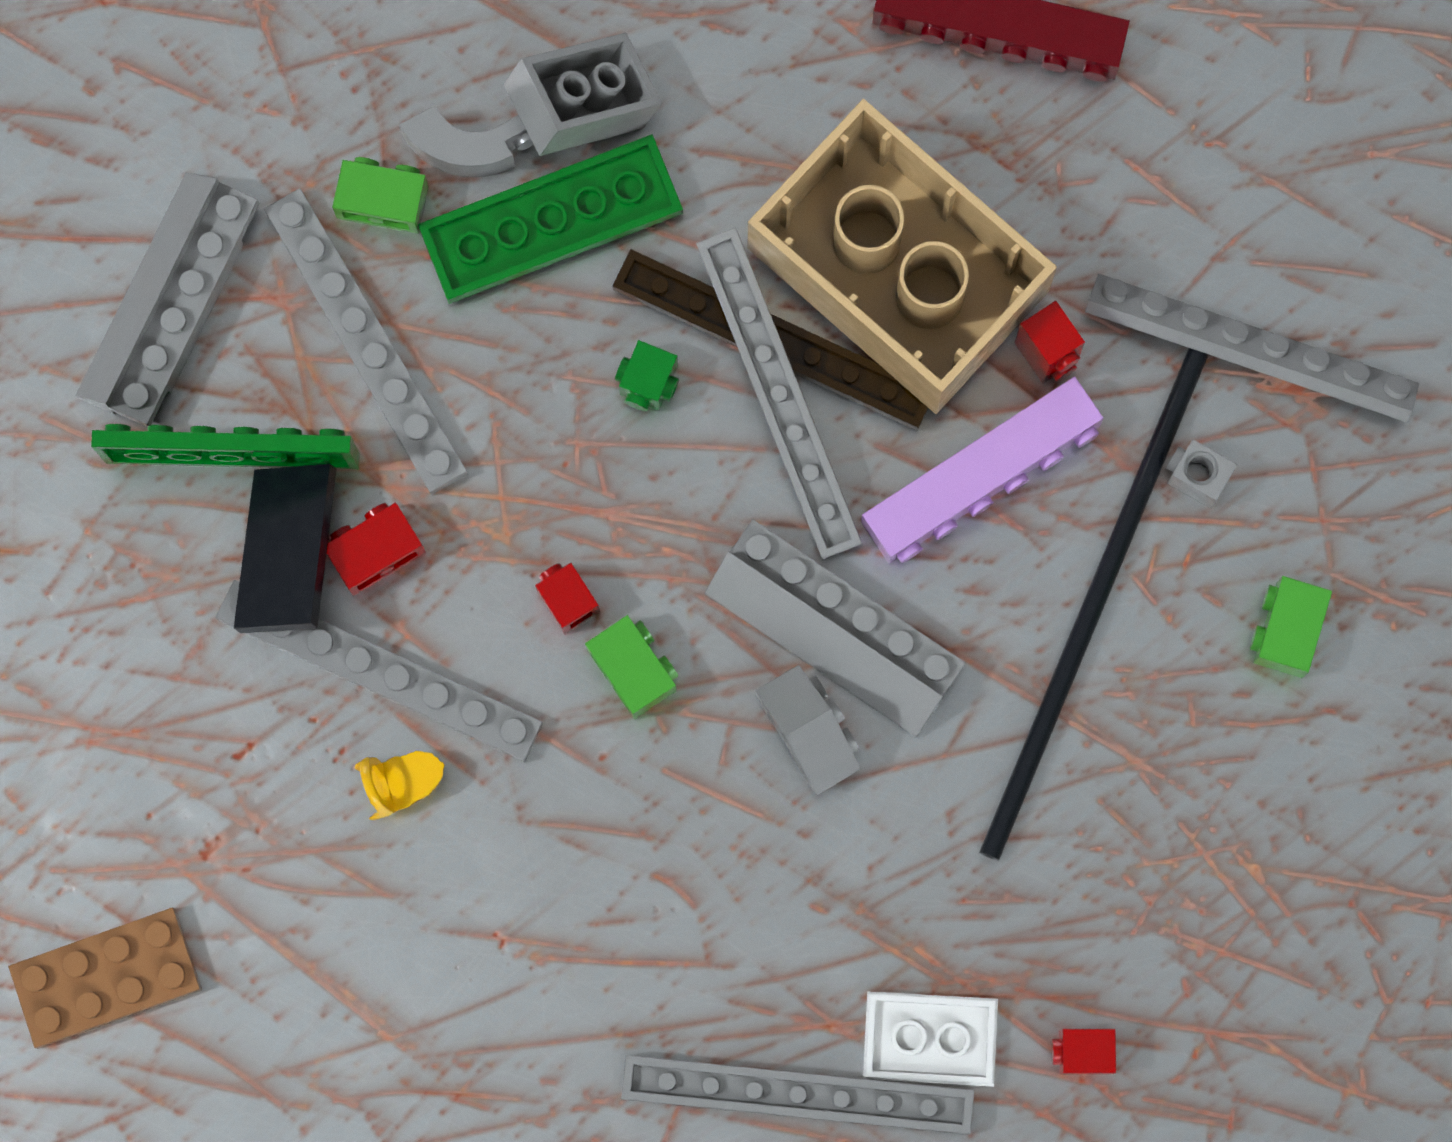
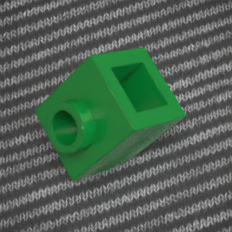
M638 340L631 358L623 357L615 376V380L620 382V395L626 397L624 402L635 409L645 412L648 411L649 407L660 410L664 400L671 402L679 383V378L674 377L678 367V356Z

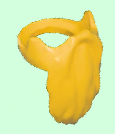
M422 751L411 752L401 757L394 756L383 763L375 757H366L356 763L355 769L360 771L362 783L370 803L377 810L376 813L369 817V820L390 816L396 811L410 807L431 794L443 778L444 763L439 761V758L435 757L432 753Z

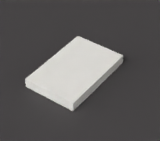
M867 991L863 1079L994 1087L998 999Z

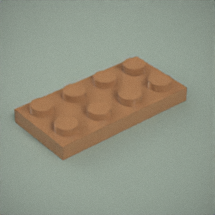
M173 907L8 966L34 1048L36 1049L202 990L176 909Z

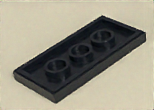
M330 463L254 470L234 629L239 633L318 628L337 471Z

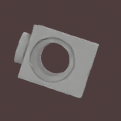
M1192 439L1187 450L1181 447L1177 448L1166 469L1173 472L1167 484L1212 509L1238 464ZM1192 463L1203 464L1208 469L1209 479L1205 481L1194 480L1188 473V465Z

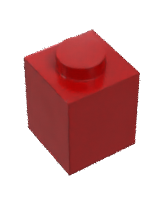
M560 563L555 564L539 575L541 582L535 585L536 590L564 635L600 612L598 603L572 563L564 567Z
M1115 1029L1060 1030L1059 1039H1052V1065H1060V1075L1115 1074Z

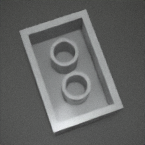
M627 33L521 58L503 84L539 156L643 129L663 104Z

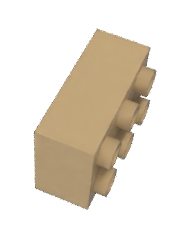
M864 98L748 221L747 249L935 414L947 404L1049 293L1057 269L1054 263Z

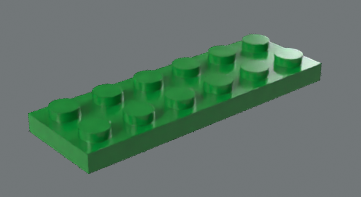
M651 134L419 223L418 227L447 301L451 304L682 215L683 208L654 136Z
M107 424L105 425V430H92L91 447L106 464L281 468L330 463L336 469L359 470L360 452L352 437L345 436V431L339 429L319 430V435H302V430L296 428L276 429V434H259V429L253 427L233 428V433H216V428L210 426L190 427V432H173L174 428L167 425H149L147 431H131V427L128 425Z

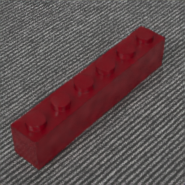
M876 0L872 24L878 25L880 30L889 34L913 33L920 35V39L928 43L943 44L944 41L960 44L963 50L971 53L981 54L985 50L1001 54L1003 59L1010 62L1023 63L1025 60L1042 63V67L1050 71L1065 72L1066 69L1082 72V75L1089 80L1104 82L1107 78L1112 80L1116 78L1130 20L1043 0Z

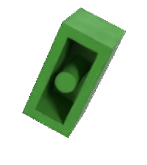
M356 157L354 162L342 160L332 208L337 219L419 234L418 224L422 221L429 185L426 176L420 174V170L412 166L396 165L395 169L380 167L379 162L365 157Z
M1285 576L1279 579L1276 586L1269 585L1262 603V609L1268 611L1264 627L1256 626L1250 644V650L1256 651L1253 663L1300 678L1307 675L1311 667L1332 591Z
M626 615L586 642L585 646L635 720L675 693L677 689L673 680L679 676L665 655L658 659L649 645L654 642V639L643 622L640 620L634 624L630 617Z

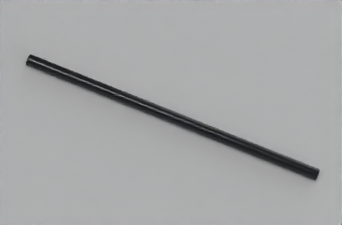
M1188 348L979 851L980 854L990 859L1000 860L1204 368L1208 354Z

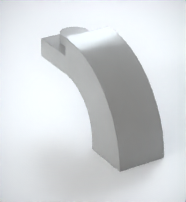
M436 105L399 124L402 137L423 161L443 172L462 177H486L508 171L516 167L511 151L515 148L518 151H522L534 145L519 115L491 130L468 132L458 129L447 122Z

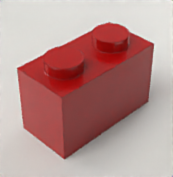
M1055 300L1020 323L1014 343L1042 384H1044L1051 378L1059 382L1077 369L1075 364L1081 359L1080 354L1085 341Z
M396 502L390 506L382 503L372 508L364 515L366 518L364 522L354 528H351L350 525L343 526L328 537L330 542L327 545V555L353 596L426 553Z

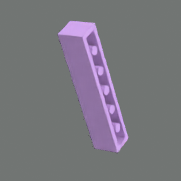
M1074 376L862 514L861 523L889 564L896 559L904 563L923 550L920 544L934 535L939 540L958 527L955 521L968 512L972 517H975L988 509L994 503L991 497L1003 489L1008 494L1019 489L1029 481L1026 474L1039 466L1045 471L1064 458L1062 451L1075 443L1078 448H1081L1099 435L1097 428L1100 427L1104 418Z

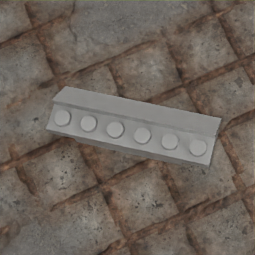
M185 173L75 395L77 398L110 413L120 414L146 427L152 424L167 392L171 394L244 246L242 239L260 204L258 199L220 183L218 178Z
M753 519L731 551L727 552L705 591V595L914 737L918 736L966 664Z

